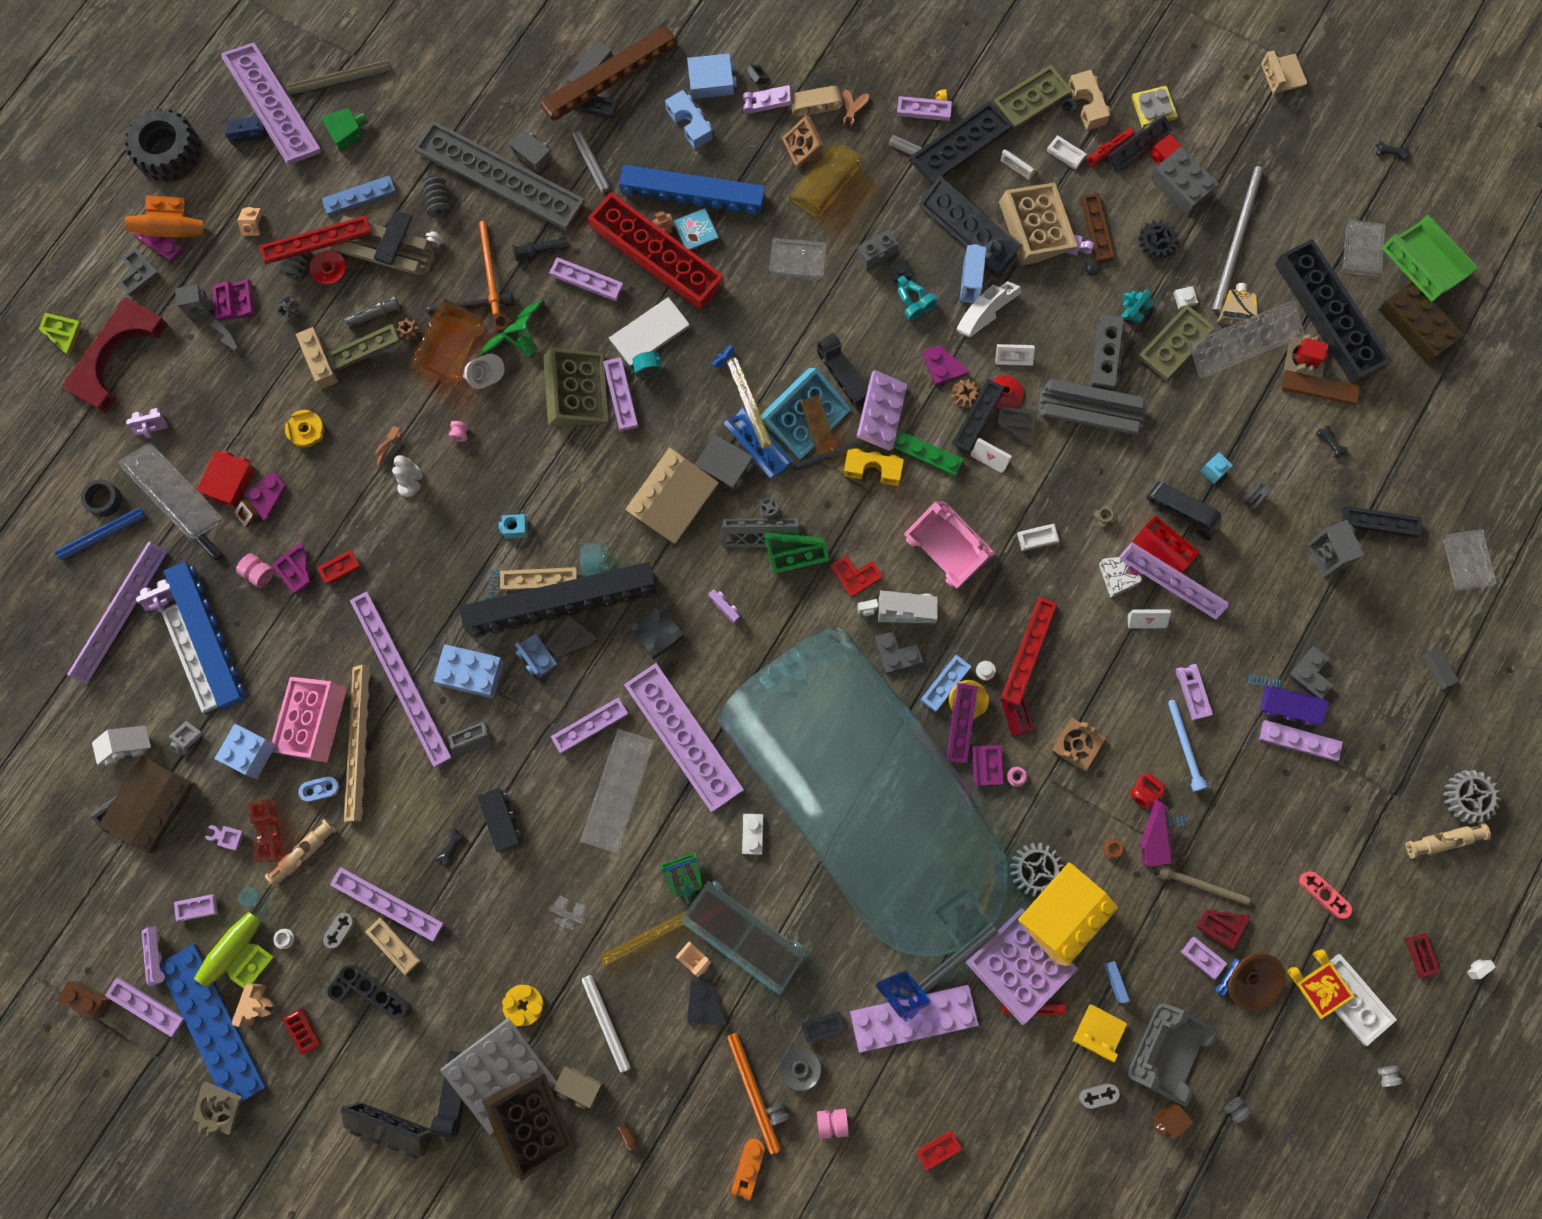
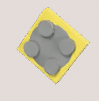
M1167 86L1132 94L1131 98L1142 128L1146 127L1160 115H1166L1168 121L1177 119L1178 116Z

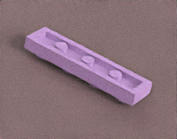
M558 257L549 272L552 277L617 301L624 287L622 282Z
M621 357L603 361L620 432L638 428Z
M618 697L552 735L551 738L560 754H563L629 714Z
M1267 720L1263 721L1259 739L1332 761H1339L1343 743L1342 741Z
M121 978L115 979L105 995L170 1037H175L184 1022V1018Z

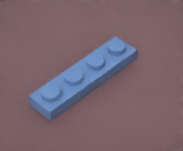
M389 175L323 197L322 201L326 213L330 217L397 193L392 178Z

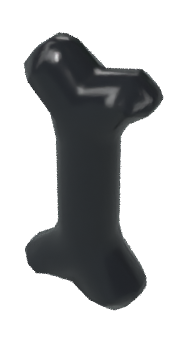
M1382 141L1376 143L1378 148L1376 151L1377 155L1389 153L1398 155L1403 160H1407L1410 157L1407 145L1403 148L1385 145Z
M1330 426L1317 430L1316 435L1324 438L1333 448L1334 458H1338L1341 454H1347L1348 448L1341 446L1330 433Z
M457 829L450 830L451 838L444 853L435 857L437 861L443 863L444 867L451 865L450 857L456 844L461 840H465V836L459 834Z

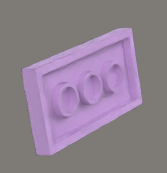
M876 370L872 372L857 438L888 451L893 449L907 388L906 383Z

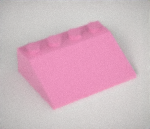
M290 677L272 743L276 744L272 753L327 763L347 687L331 681Z

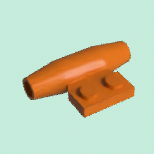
M146 195V214L125 216L126 232L151 237L170 238L204 235L203 221L183 217L185 202L182 197Z

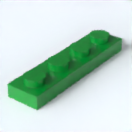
M897 430L892 450L956 477L963 458Z

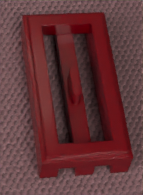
M1427 933L1405 938L1418 978L1439 974L1440 970ZM1419 939H1422L1427 956L1432 967V971H1430L1426 956L1422 949Z

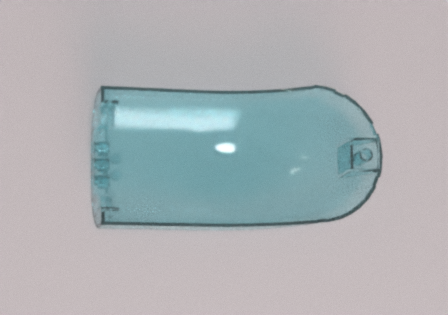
M843 628L826 629L799 642L753 675L729 698L717 719L722 730L804 838L872 934L894 949L907 954L942 956V954L957 952L989 924L995 922L1004 903L1008 881L1006 858L996 835L969 790L938 745Z

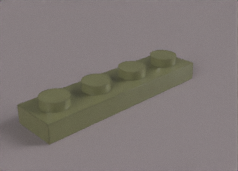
M391 324L327 353V357L332 370L337 372L401 343L396 327Z

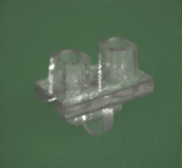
M559 896L554 906H550L549 911L563 916V919L556 917L554 923L559 924V931L564 932L566 927L572 930L575 924L568 922L569 919L585 925L587 919L584 917L587 907L576 903L573 913L566 911L570 900Z

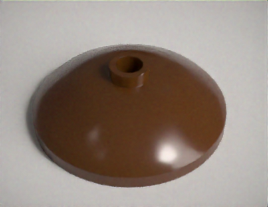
M1263 952L1254 953L1242 959L1232 971L1229 979V994L1234 1003L1247 1011H1259L1273 1004L1280 996L1285 985L1286 975L1282 963L1273 955Z

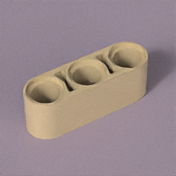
M838 86L823 87L792 94L791 108L793 115L796 117L834 111L843 106Z

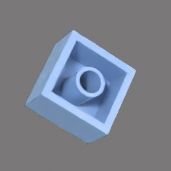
M234 724L215 759L249 777L257 779L276 744Z

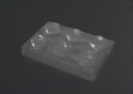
M1357 220L1347 221L1343 272L1375 277L1381 276L1384 251L1381 247L1384 245L1385 224Z
M773 238L769 274L823 279L827 243Z
M1483 529L1442 536L1456 591L1497 584Z

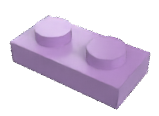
M713 589L708 594L709 599L736 625L740 621L739 610L734 605L730 607L723 593L720 591L717 593Z
M1192 937L1181 951L1182 955L1212 979H1216L1227 964L1195 937Z

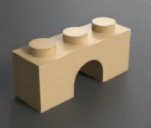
M1091 70L1071 75L1068 86L1072 90V97L1076 100L1086 99L1090 102V104L1083 106L1080 115L1086 131L1107 125L1111 112L1104 102L1103 92L1099 90L1097 77L1093 75Z
M312 327L297 333V339L313 378L321 390L339 383L324 353L326 350L321 338Z

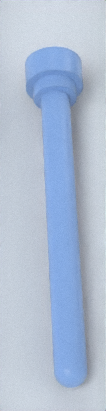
M1170 700L1168 705L1193 777L1191 780L1192 790L1197 792L1209 788L1207 781L1200 776L1175 700Z

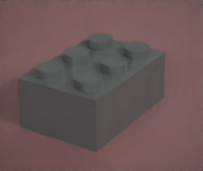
M1182 147L1154 169L1150 178L1187 216L1209 199L1219 185Z
M1347 520L1325 528L1307 543L1323 578L1345 570L1364 556L1363 547L1357 541L1354 528Z

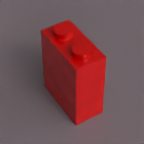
M215 450L196 491L204 497L237 508L256 468L250 464V460L244 457L238 459L228 451H223L222 453Z

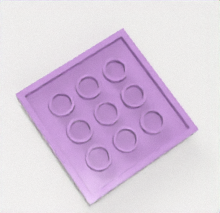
M1021 908L998 930V934L978 949L965 963L1015 1018L1024 1025L1078 968L1072 962L1069 966L1054 963L1018 921L1025 912Z

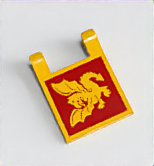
M1317 950L1313 955L1322 965L1304 978L1296 967H1291L1287 970V973L1297 984L1318 1017L1322 1019L1354 998V995L1330 962L1324 950Z

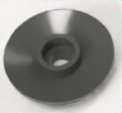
M805 1048L790 1050L783 1057L780 1064L782 1080L788 1087L797 1091L813 1087L821 1074L819 1059L812 1051ZM798 1065L804 1066L802 1073L797 1072L796 1068Z

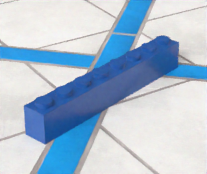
M623 165L619 181L621 193L628 196L639 195L644 198H659L662 201H677L681 204L692 203L696 206L705 205L715 209L725 208L734 212L745 211L749 214L762 213L765 197V186L629 165Z
M184 561L164 570L217 707L226 710L245 701L244 694L246 691L243 685L238 682V671L230 662L232 656L228 649L224 647L225 639L222 633L218 632L216 627L218 626V621L210 612L212 607L208 599H205L203 595L205 589L201 582L197 580L198 572L196 568Z

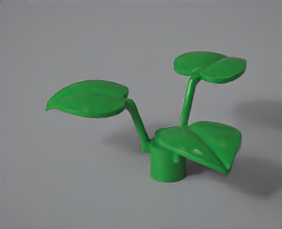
M544 300L526 307L518 315V320L514 324L508 326L504 333L494 336L484 345L480 356L482 357L484 352L496 347L504 340H508L517 349H521L526 357L535 353L538 347L532 340L533 337L530 334L527 323L531 318V314L541 304H545ZM517 331L520 335V338L517 339L518 343L508 337L506 333Z

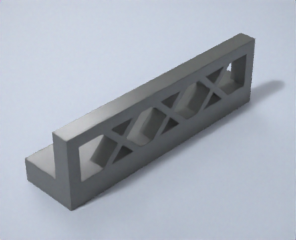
M798 518L723 519V548L766 547L763 532L777 534L795 533V535H799ZM727 534H735L739 537L735 542H727ZM748 534H754L758 538L754 542H749L745 537Z

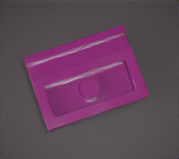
M1001 745L972 746L974 786L1003 785Z

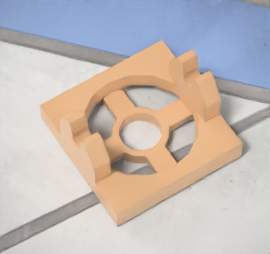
M245 985L232 1025L237 1027L253 1026L256 1016L265 1017L272 1014L266 1010V1007H274V1003L271 999L263 997L266 985Z

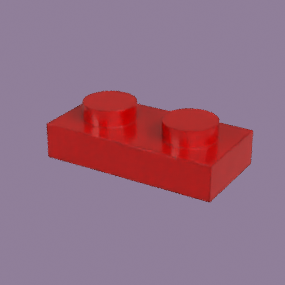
M352 550L317 567L326 585L361 568Z
M950 1130L917 1149L916 1153L927 1171L960 1152L962 1148L953 1131Z

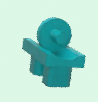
M1148 289L1138 294L1135 291H1132L1131 294L1124 293L1122 296L1124 301L1122 306L1127 308L1121 316L1124 317V321L1129 319L1135 324L1142 321L1144 315L1139 311V308L1141 307L1147 311L1154 304L1149 297L1151 292Z

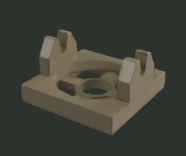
M1311 334L1304 335L1302 338L1291 336L1284 372L1287 370L1322 378L1325 362H1321L1318 368H1314L1313 365L1307 367L1306 364L1298 363L1300 365L1296 366L1293 362L1297 357V354L1293 353V351L1301 345L1305 337L1320 342L1319 336L1311 338Z
M205 1081L201 1086L192 1120L199 1122L198 1133L207 1131V1137L215 1135L218 1131L230 1135L234 1129L242 1097ZM203 1105L210 1107L213 1113L212 1118L205 1114ZM222 1105L223 1111H217L214 1106ZM222 1114L230 1116L224 1122L218 1121L219 1116Z

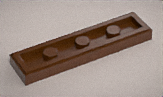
M1099 193L1082 195L1080 200L1090 241L1094 242L1093 253L1095 261H1100V263L1114 261L1115 255Z
M1286 370L1281 390L1356 405L1360 386Z

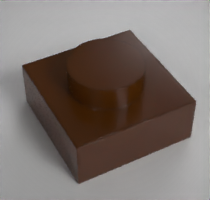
M248 500L241 501L234 511V515L244 527L250 526L259 514Z

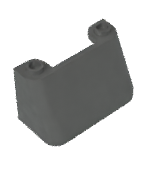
M1164 1003L1158 1005L1129 1067V1078L1187 1107L1192 1096V1090L1185 1084L1186 1078L1200 1046L1206 1048L1212 1046L1216 1041L1219 1030L1184 1010Z

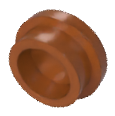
M1115 839L1108 840L1103 846L1105 856L1112 860L1120 858L1124 851L1121 842Z

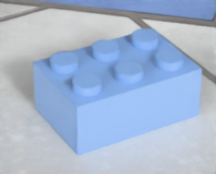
M444 644L434 682L438 686L494 699L504 661L497 656Z

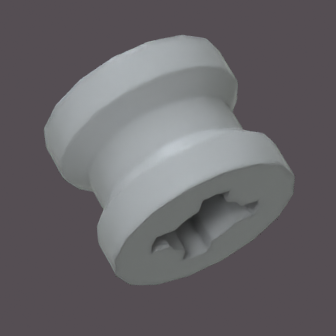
M1399 1066L1377 1069L1378 1074L1382 1077V1087L1403 1084L1402 1078L1398 1075Z

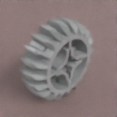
M1464 770L1461 773H1456L1454 775L1455 778L1448 780L1450 784L1445 786L1449 792H1444L1443 794L1448 797V800H1445L1444 803H1450L1451 805L1448 810L1455 811L1453 817L1460 816V821H1468L1469 824L1475 822L1479 824L1483 820H1490V816H1494L1496 814L1495 810L1500 808L1496 803L1501 801V798L1496 797V794L1500 793V791L1494 789L1497 783H1490L1491 777L1487 776L1484 778V772L1477 773L1476 770H1471L1470 772ZM1462 784H1463V786H1464V787H1462V791H1463V792H1462L1461 796H1459L1460 788H1461V786H1462ZM1470 795H1478V797H1475L1474 799L1466 798ZM1485 798L1484 806H1482V800Z
M1034 843L1030 844V849L1027 845L1023 846L1025 853L1017 850L1016 853L1020 858L1013 856L1012 860L1017 862V864H1010V868L1016 869V871L1010 872V875H1017V879H1014L1013 883L1020 882L1021 884L1017 889L1021 890L1025 887V895L1031 890L1032 897H1036L1037 891L1040 895L1060 873L1059 869L1064 868V864L1058 865L1057 863L1062 858H1054L1057 851L1054 850L1049 853V845L1043 850L1042 843L1038 844L1037 849ZM1030 854L1041 855L1036 863L1024 860ZM1046 858L1051 863L1052 874L1045 868ZM1039 865L1041 868L1039 869L1041 870V873H1038L1035 876L1033 867ZM1022 866L1029 872L1028 882L1022 875ZM1039 877L1050 880L1045 886H1033Z

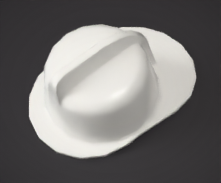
M484 355L466 365L463 378L473 388H484L502 378L504 363L497 355Z

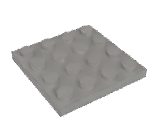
M507 1018L441 1068L442 1074L489 1135L494 1131L482 1104L483 1099L503 1088L541 1073H545L551 1088L557 1082L510 1018Z

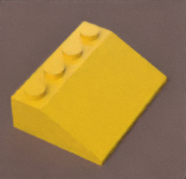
M1068 863L1021 915L1018 921L1055 964L1069 966L1119 907L1106 892L1073 864Z

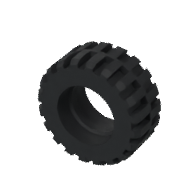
M160 108L155 109L153 112L151 110L146 111V114L143 116L140 114L137 120L130 124L131 128L126 132L128 138H125L126 152L137 168L145 176H149L150 179H159L161 182H167V179L174 181L177 180V177L182 178L186 176L185 173L188 171L191 172L194 169L193 165H197L199 161L197 157L201 155V142L188 120L182 117L180 113L173 112L170 109H164L163 111ZM168 136L176 137L175 143L168 151L161 154H151L152 147L158 140Z

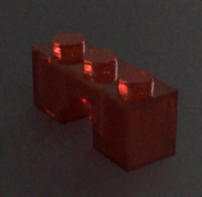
M265 799L248 803L250 823L254 824L257 831V842L253 843L256 862L266 864L281 860L283 852L275 802Z

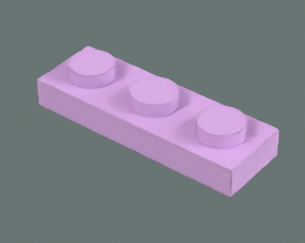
M899 96L897 116L950 121L952 101Z

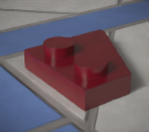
M1207 909L1203 912L1195 928L1229 950H1232L1251 916Z

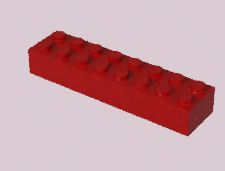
M612 192L588 217L592 230L702 311L724 286L723 274Z

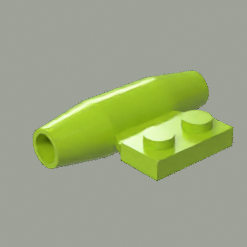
M250 912L244 915L226 932L207 955L194 979L208 988L227 971L230 979L242 988H245L246 984H253L274 958L259 945L249 944L262 921Z

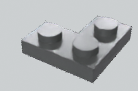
M135 247L121 258L132 271L120 279L118 283L132 297L160 274Z
M893 631L875 636V642L886 674L923 664L918 644L899 649Z
M1315 646L1310 648L1288 675L1311 695L1323 698L1333 686V684L1318 673L1329 660V657Z

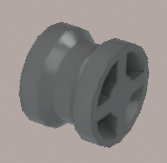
M773 498L762 500L760 503L761 516L765 519L777 517L779 512L778 502Z
M1236 1097L1224 1107L1226 1113L1231 1114L1234 1123L1243 1121L1251 1113L1250 1108L1245 1107L1241 1097Z
M780 1102L765 1109L766 1113L770 1115L771 1126L790 1118L789 1113L785 1110V1102Z

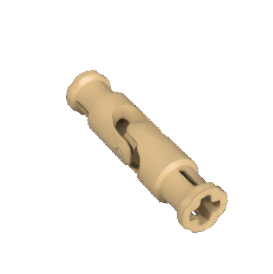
M323 819V823L315 831H311L294 847L292 853L282 858L277 863L278 866L270 874L267 873L265 875L266 879L274 887L278 888L280 886L279 883L287 876H291L303 861L307 860L324 844V840L329 835L337 832L336 828L329 821ZM308 842L310 844L309 852L301 847Z
M1479 823L1478 826L1470 828L1466 826L1423 837L1419 841L1406 842V850L1409 857L1413 859L1423 854L1431 855L1470 845L1477 840H1488L1491 838V833L1486 823Z

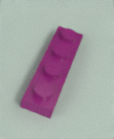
M957 683L947 761L967 763L978 688L975 684Z

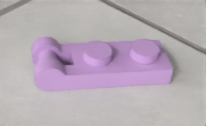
M790 85L755 93L746 92L743 94V100L745 101L743 110L749 114L792 105V88Z
M1192 664L1188 668H1176V675L1180 681L1192 721L1212 716L1213 713L1197 665ZM1191 675L1193 680L1188 681L1186 676Z
M156 926L142 930L146 982L149 986H156L165 978L159 966L162 961L161 952H158L160 935L159 932H156Z

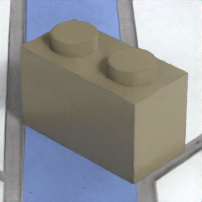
M566 1065L553 1090L557 1091L556 1095L560 1098L567 1100L569 1097L576 1101V1106L586 1109V1107L591 1108L603 1083Z

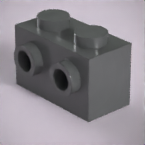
M523 129L509 143L512 153L537 173L552 160L550 147L546 143L538 141L532 132L528 133Z

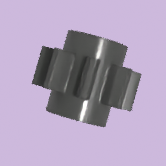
M286 296L277 301L279 305L276 310L282 318L290 320L299 315L297 311L300 307L295 299Z

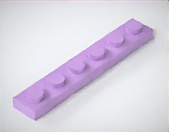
M1132 542L1120 555V560L1214 619H1217L1228 607V602Z
M342 867L339 868L330 884L332 887L435 942L445 924Z

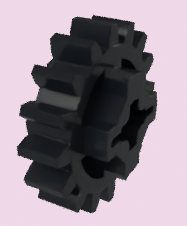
M1152 220L1151 225L1146 223L1138 237L1140 241L1138 246L1144 247L1142 253L1148 252V257L1154 255L1156 260L1158 256H1161L1162 259H1165L1166 254L1171 256L1179 242L1177 238L1178 232H1173L1175 227H1169V222L1163 224L1162 220L1157 224L1155 220Z

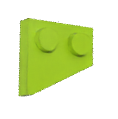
M45 313L39 330L70 356L82 323L77 320Z

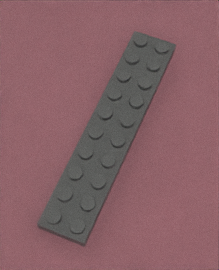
M433 120L414 147L416 153L566 231L585 203L584 198Z

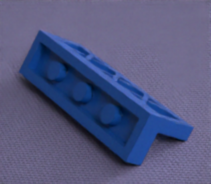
M747 406L742 407L735 417L726 419L724 422L770 478L783 474L793 462Z

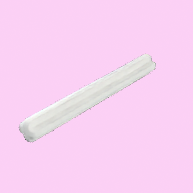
M588 975L582 979V983L618 1069L623 1073L630 1069V1064L592 975Z

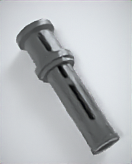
M393 295L391 299L383 302L378 301L375 306L345 317L344 320L350 329L376 317H386L391 312L401 311V307L396 296Z

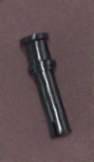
M566 237L535 244L527 242L526 245H512L516 262L522 258H534L535 255L569 249Z

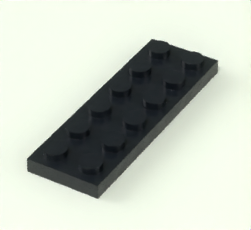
M989 101L910 156L909 162L933 185L939 175L945 177L1009 132L1013 128V124Z
M943 175L938 176L918 204L966 247L974 244L986 247L985 263L997 274L1003 271L1022 246L1017 239Z

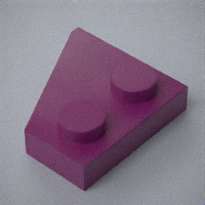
M940 345L922 351L935 386L969 374L968 369Z
M273 471L243 494L259 513L263 521L267 522L270 518L268 517L273 507L277 506L280 496L283 495L287 487L276 472Z
M301 542L272 564V567L294 594H298L311 583L305 546Z

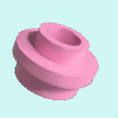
M1013 767L1007 773V780L1012 786L1019 787L1026 782L1027 774L1021 767ZM1019 774L1020 780H1015L1013 775Z

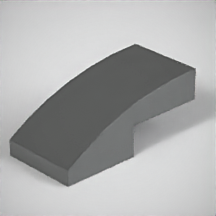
M215 320L211 326L217 333L223 336L220 341L226 348L242 357L243 353L237 341L221 323Z

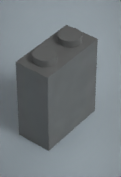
M715 434L695 463L698 468L718 481L719 485L733 493L736 488L740 489L744 482L743 477L746 473L749 474L754 467L753 456Z

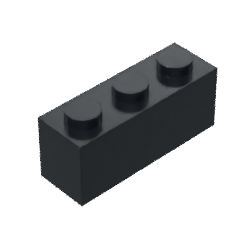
M499 787L478 795L477 798L495 851L502 853L522 845L520 840L523 839L520 828L515 826L516 816L513 809H509L508 802H510L507 791L503 792V789Z

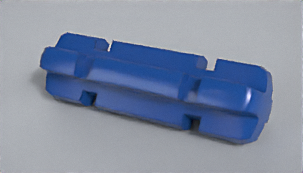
M1235 959L1231 964L1232 968L1228 969L1221 980L1222 984H1219L1216 988V992L1219 995L1226 997L1229 993V979L1240 960Z

